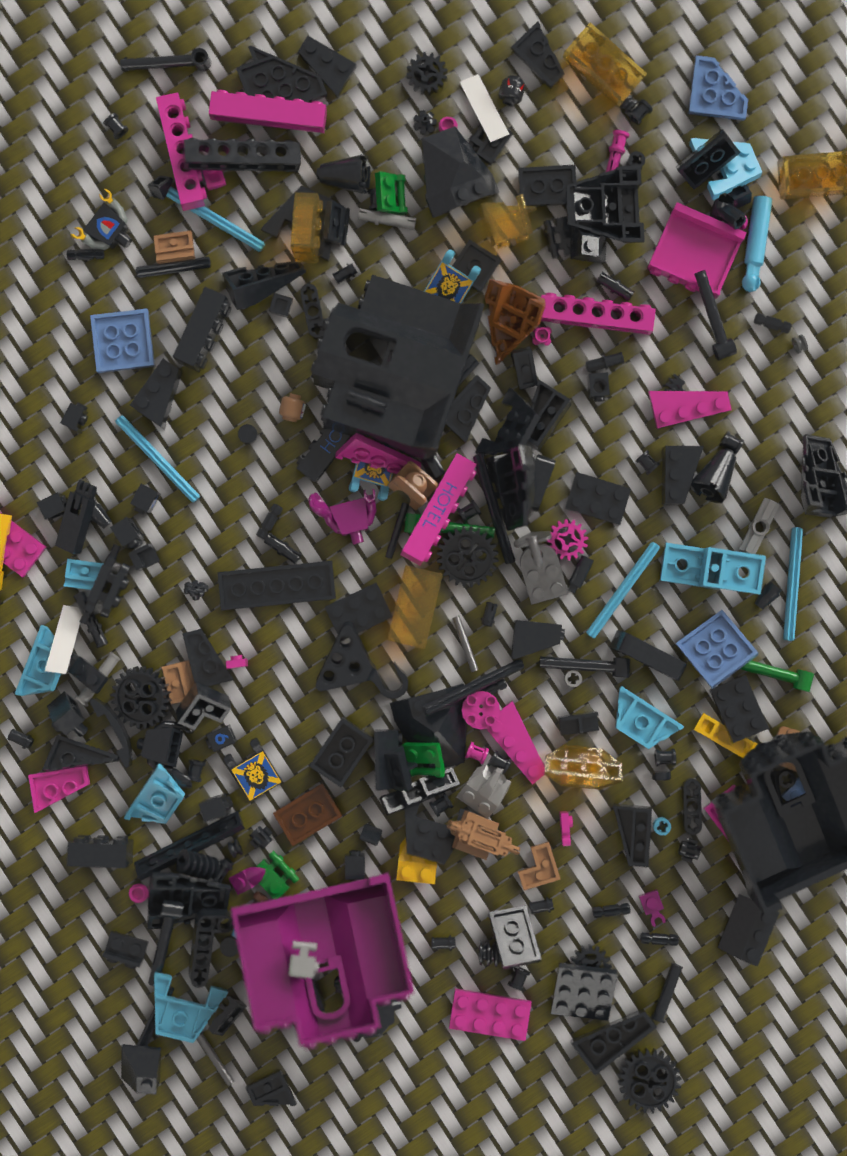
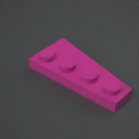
M648 391L656 428L732 410L728 391Z
M355 433L336 452L335 457L341 460L343 457L349 458L351 462L359 464L360 461L368 463L371 468L375 469L387 468V472L397 474L409 461L414 462L421 468V462L358 433Z
M511 701L500 710L496 723L486 730L533 785L547 771L513 701Z

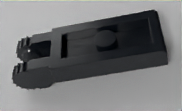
M72 651L71 658L76 661L73 666L68 665V672L92 692L98 694L109 678L86 659Z

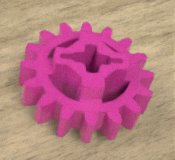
M565 519L564 524L558 521V527L551 526L553 530L551 532L552 538L546 540V543H551L552 546L550 547L555 550L556 554L560 555V560L566 556L567 561H570L572 555L575 559L578 558L577 553L583 554L582 547L586 548L588 546L584 543V541L589 539L583 535L586 530L581 531L582 524L580 523L576 526L575 520L568 523V520ZM568 527L565 533H557L559 529ZM575 530H576L577 533L579 534L580 539H577V538L575 537V535H574V531H575ZM569 535V539L573 542H569L566 545L562 537ZM555 540L559 542L560 550L557 548ZM569 547H578L575 551L567 553Z

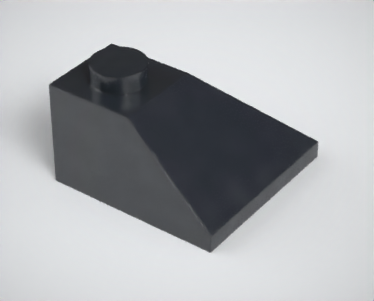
M571 226L570 259L606 263V237Z
M122 1044L121 1078L136 1093L156 1094L161 1075V1047Z

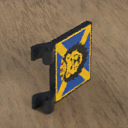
M257 738L250 742L256 754L241 763L236 764L231 754H227L224 757V762L231 770L249 802L283 783Z

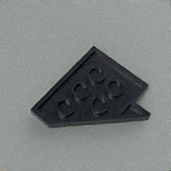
M251 45L248 48L253 62L236 68L245 93L249 96H255V94L265 95L266 98L279 96L285 98V100L301 99L308 103L328 96L321 76Z

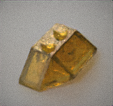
M563 745L552 753L545 755L544 775L561 786L600 790L622 783L623 764L601 748Z

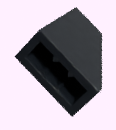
M515 620L511 658L517 659L560 644V640H564L565 629H562L561 624Z

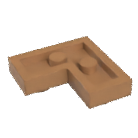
M549 841L531 846L536 865L518 871L524 891L560 880Z

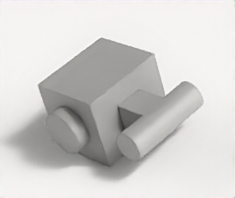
M293 941L292 949L300 950L299 956L291 955L289 976L313 978L314 974H318L319 962H315V957H308V951H316L317 943Z

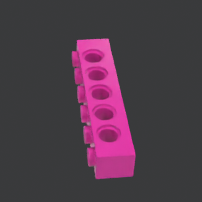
M178 92L156 97L182 210L186 211L204 207V199H207L205 187L201 188L200 182L203 181L201 170L182 171L184 168L183 154L178 153L179 150L183 149L184 140L193 138L192 134L188 135L187 131L188 128H191L188 116L184 117L183 111L186 110L184 99H180ZM172 114H178L176 118H170ZM178 131L183 132L180 136L174 135ZM188 185H195L191 190L186 189Z
M555 293L541 295L545 299L542 322L651 335L653 332L656 309L651 308L650 305L641 304L638 307L632 306V303L629 302L614 304L612 300L598 302L590 297H584L582 300L575 299L573 295L558 297ZM554 305H562L564 311L556 312ZM580 307L583 313L577 315L573 312V308ZM592 310H600L601 316H593ZM611 312H618L620 319H613ZM630 314L638 315L639 321H632Z

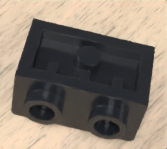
M111 931L102 957L107 958L108 962L125 963V966L128 968L136 969V967H140L143 963L149 941Z

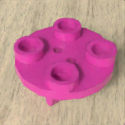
M477 691L467 696L462 706L463 718L473 728L487 729L493 726L499 718V702L489 692Z

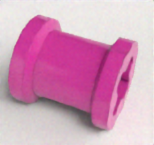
M471 742L465 758H473L480 761V764L483 765L489 748L483 749L474 745V742Z

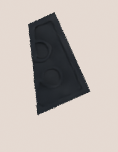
M537 21L511 46V50L552 89L564 77L565 73L555 53H553L539 21Z

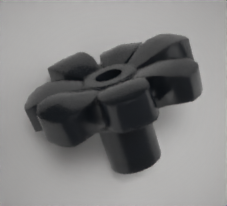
M425 110L420 111V116L415 115L413 118L414 122H417L413 125L414 130L420 129V134L422 135L426 134V130L430 134L433 133V126L437 125V119H433L434 114L432 112L426 114Z
M193 580L191 583L186 582L184 584V594H189L194 601L199 600L200 597L204 596L205 592H208V585L204 582L198 583V580Z

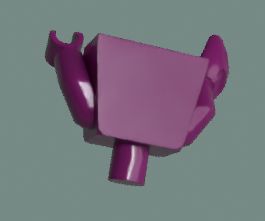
M365 489L364 498L330 506V509L318 493L311 494L308 500L311 510L319 517H323L326 524L335 533L342 534V536L350 535L353 545L364 542L361 531L369 529L368 526L373 524L376 515V495L374 489L372 495H367Z

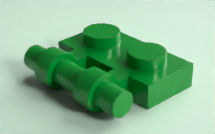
M273 850L268 855L272 862L269 864L263 859L256 867L266 870L259 884L273 899H278L290 888L285 882L286 880L290 879L295 884L300 878L295 874L296 871L292 867L289 868L283 861L284 858L281 855L278 856ZM276 866L284 872L282 877L274 870Z

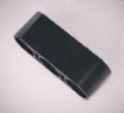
M540 454L537 455L534 462L537 488L531 510L538 512L556 460Z

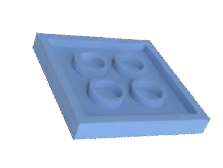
M148 309L90 315L97 373L155 366Z
M723 610L716 613L676 643V646L711 689L759 655L757 650Z

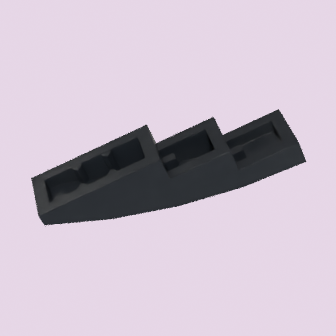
M453 767L445 770L443 778L430 775L425 776L412 783L413 788L411 790H397L381 796L379 800L386 816H389L459 786L460 782Z

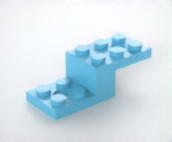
M665 543L660 581L760 595L766 556L711 547L698 548ZM680 559L685 560L687 563V567L684 570H680L677 567V561ZM741 567H745L748 570L746 578H742L738 574Z

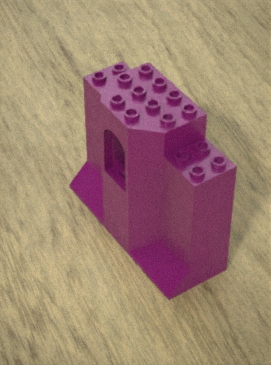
M388 873L279 899L231 908L254 1030L259 1031L260 1034L271 1032V1027L279 1026V1029L292 1027L291 1023L294 1022L299 1046L310 1049L317 1047L316 1043L318 1042L326 1045L337 1042L336 1038L339 1037L345 1040L357 1037L356 1033L362 1032L364 1035L376 1033V1028H380L375 1003L377 1002V1005L381 1006L391 1003L390 999L396 998V1001L410 999V994H414ZM293 941L317 943L316 951H308V957H315V962H319V964L328 962L329 965L318 968V973L338 969L344 1004L341 1009L334 1013L321 1012L316 1004L312 979L289 976L291 955L299 956L300 950L292 949Z

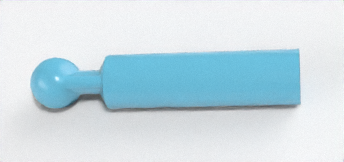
M768 196L753 197L744 261L747 268L746 275L742 280V287L748 292L756 291L761 284L759 272L760 266L764 265L773 200Z

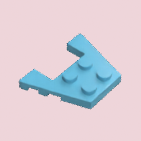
M691 138L689 145L692 152L709 139ZM733 142L741 153L720 169L724 179L708 182L707 188L712 200L719 198L723 193L728 194L732 192L733 188L739 185L742 187L761 177L762 170L750 143Z
M155 972L156 1034L194 1043L212 1014L218 1009L221 1001L227 996L228 989L211 986L205 1005L167 996L172 976Z

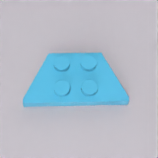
M40 626L15 695L25 696L55 691L61 673L45 671L55 637L47 626Z
M620 686L615 728L650 749L660 741L665 740L670 735L684 728L683 725Z
M158 764L126 812L124 819L130 820L131 817L142 818L143 822L154 821L166 824L183 800L185 793L161 764Z

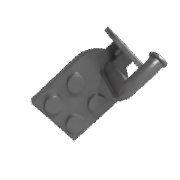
M551 531L530 532L513 542L515 548L529 546L521 555L520 566L531 605L568 594L555 550L549 545L539 543L552 538Z

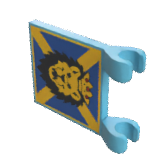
M450 249L445 253L424 292L462 303L481 272V268L474 266L468 276L449 265L455 256V252Z
M360 461L359 464L355 465L349 491H358L360 480L381 486L377 499L384 501L388 497L389 487L387 485L391 481L393 473L387 472V468L383 467L371 468L370 464Z

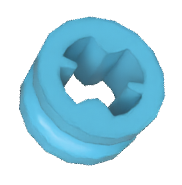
M659 817L654 820L653 829L659 835H667L671 831V824L666 818ZM663 821L662 823L667 824V826L664 827V831H661V829H657V827L660 825L659 822Z

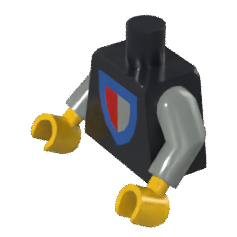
M104 189L107 191L108 196L103 198L99 194V197L103 201H107V204L104 202L83 230L80 227H74L79 231L78 236L70 235L74 239H81V242L92 249H114L118 243L127 248L131 244L132 238L126 235L129 228L126 225L128 219L125 211L115 198H111V192Z

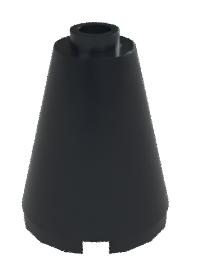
M361 154L323 163L320 165V168H317V179L322 184L361 194L367 193L368 191L365 188L370 187L371 179L370 166L366 165V161H369L367 155Z
M727 448L719 450L693 478L690 486L691 489L698 496L701 493L707 496L705 499L707 501L723 503L727 498L736 463L735 453Z

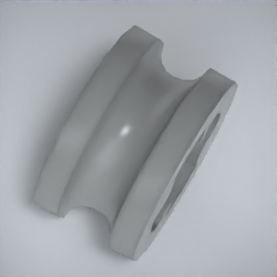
M570 670L566 672L564 681L570 687H577L582 682V676L578 671ZM571 673H575V676H578L575 684H571V681L568 682V677H571Z

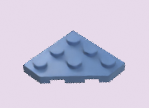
M696 56L688 114L745 121L748 105L746 96L741 94L735 82L722 70L715 58Z

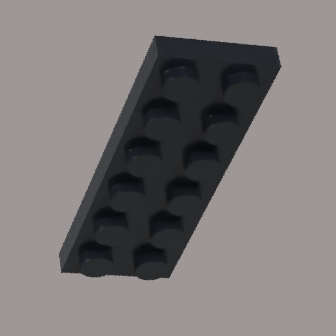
M332 561L217 572L221 610L336 599Z

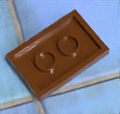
M323 783L273 812L292 846L343 816Z

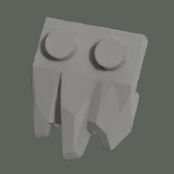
M487 764L479 766L456 797L488 819L506 795L511 781L501 780L504 769L496 768L490 773Z

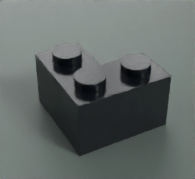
M195 682L176 709L178 724L195 730L204 716L222 723L231 710L229 696Z

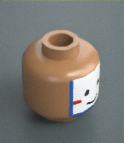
M290 393L289 397L285 396L282 398L279 414L283 416L282 419L297 423V420L303 418L306 403L300 400V395Z

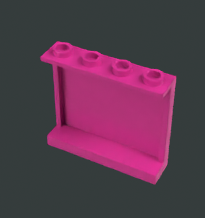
M676 202L647 269L655 276L660 277L662 275L668 278L667 280L671 283L685 285V288L692 292L699 291L694 274L705 270L713 296L717 299L747 232L734 229L722 221Z

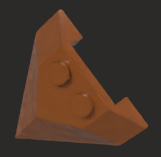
M490 279L485 302L489 304L490 315L488 316L492 346H495L497 357H494L495 365H498L540 325L545 309V299L517 285Z

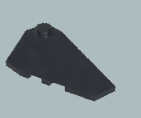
M300 261L276 263L274 267L258 265V269L252 270L241 267L223 272L222 276L230 299L236 309L239 310L256 305L306 273V269Z

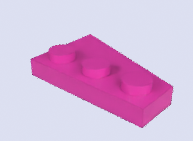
M84 766L28 775L34 813L89 785L88 767Z

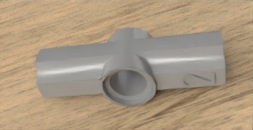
M767 498L763 499L753 521L749 524V529L739 547L740 551L756 554L780 506L777 502ZM757 522L763 525L762 532L756 531L755 525Z

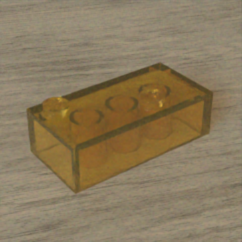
M591 22L565 50L563 58L618 108L635 91L647 75L641 67Z
M847 151L783 156L777 161L780 200L847 194Z
M405 565L387 640L425 649L443 576L442 573Z

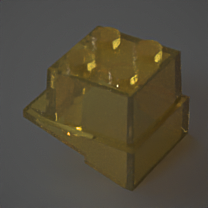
M523 194L516 196L518 206H505V203H483L478 208L482 225L486 227L492 247L497 246L498 249L509 246L512 241H515L516 244L527 241L533 233L529 215L533 214L537 209L536 206H526Z

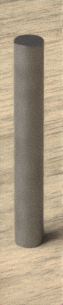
M460 616L454 617L452 619L471 672L477 671L479 669Z
M199 1034L197 1040L227 1086H230L234 1083V1080L204 1034Z

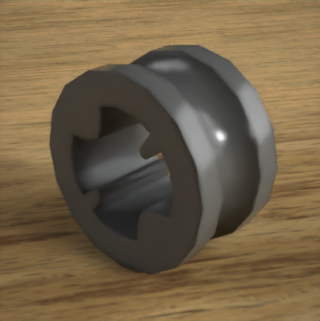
M802 334L798 338H792V345L797 354L801 353V350H808L807 341Z

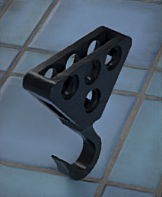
M346 621L343 623L318 674L316 689L318 691H326L372 681L383 696L395 699L401 697L407 691L408 677L394 661V666L402 680V685L397 690H388L384 686L378 670L372 663L353 623ZM346 636L351 641L348 644H343L340 639ZM334 654H340L343 658L339 661L333 660L332 656ZM351 662H358L360 666L357 669H353L349 664ZM332 671L334 676L328 678L324 675V672Z

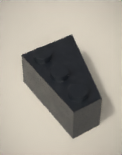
M539 379L531 408L540 416V419L526 443L537 451L541 450L571 406V399Z
M664 446L662 448V505L685 504L704 446Z
M614 803L613 808L628 865L648 868L652 807Z

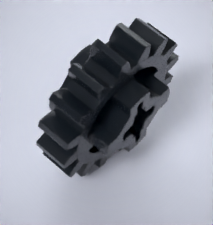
M423 52V57L417 54L416 61L410 60L412 66H407L409 73L406 75L407 79H410L409 86L414 85V91L420 89L421 95H423L424 91L431 95V90L438 93V87H444L443 82L447 81V76L445 75L448 70L444 68L445 61L440 62V56L434 58L432 52L430 56Z
M588 944V949H585L582 945V951L575 950L576 957H570L574 962L571 964L578 965L580 961L582 966H587L590 963L594 967H599L602 963L601 961H603V968H612V965L607 963L611 960L610 957L605 956L606 951L604 949L599 952L598 945L594 949H592L591 944Z

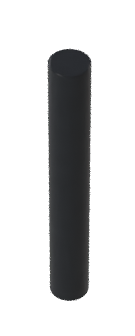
M402 502L385 555L386 558H393L409 504Z

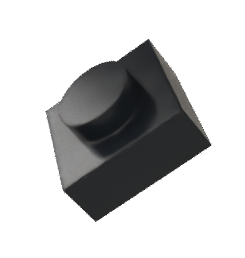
M274 293L269 312L288 318L293 298Z

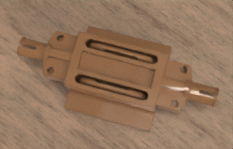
M464 811L461 821L448 822L451 826L447 825V828L455 836L452 848L487 860L489 853L497 856H506L509 852L516 855L520 853L516 851H520V847L512 845V838L506 836V833L497 830L499 826L497 822L469 811Z

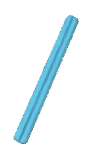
M170 186L166 196L181 205L178 190ZM200 207L190 210L258 252L263 250L265 246L263 241L208 208Z
M123 415L119 416L115 421L116 424L191 502L197 501L200 495Z
M800 527L792 528L783 634V639L786 641H794L803 537V528Z
M651 542L587 630L586 633L590 637L596 638L660 549L658 544Z

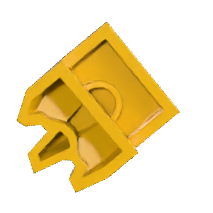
M405 837L400 844L396 880L435 884L437 863L407 855Z

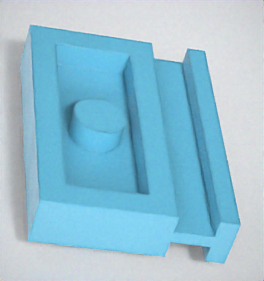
M67 559L64 586L91 590L104 563Z

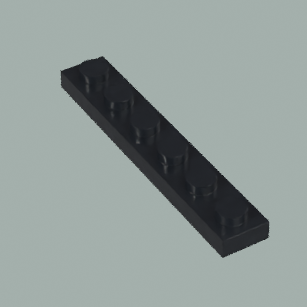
M236 811L134 862L137 877L142 881L150 877L151 872H160L176 864L178 855L183 849L200 852L244 830L245 827L241 815Z

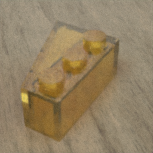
M295 192L290 244L295 262L318 263L320 248L319 230H321L322 225L320 212L323 211V201L319 199L318 193Z

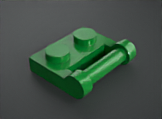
M382 171L375 173L377 211L397 215L408 214L404 187L406 175H396ZM395 183H397L398 206H396Z
M405 742L402 745L407 762L435 764L436 767H415L410 770L411 777L415 775H430L443 778L445 776L440 743Z

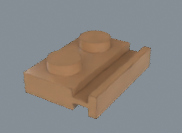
M191 230L154 236L157 264L195 259Z
M189 660L161 667L163 677H165V684L169 683L166 689L172 692L168 694V697L172 699L170 704L182 702L194 684Z

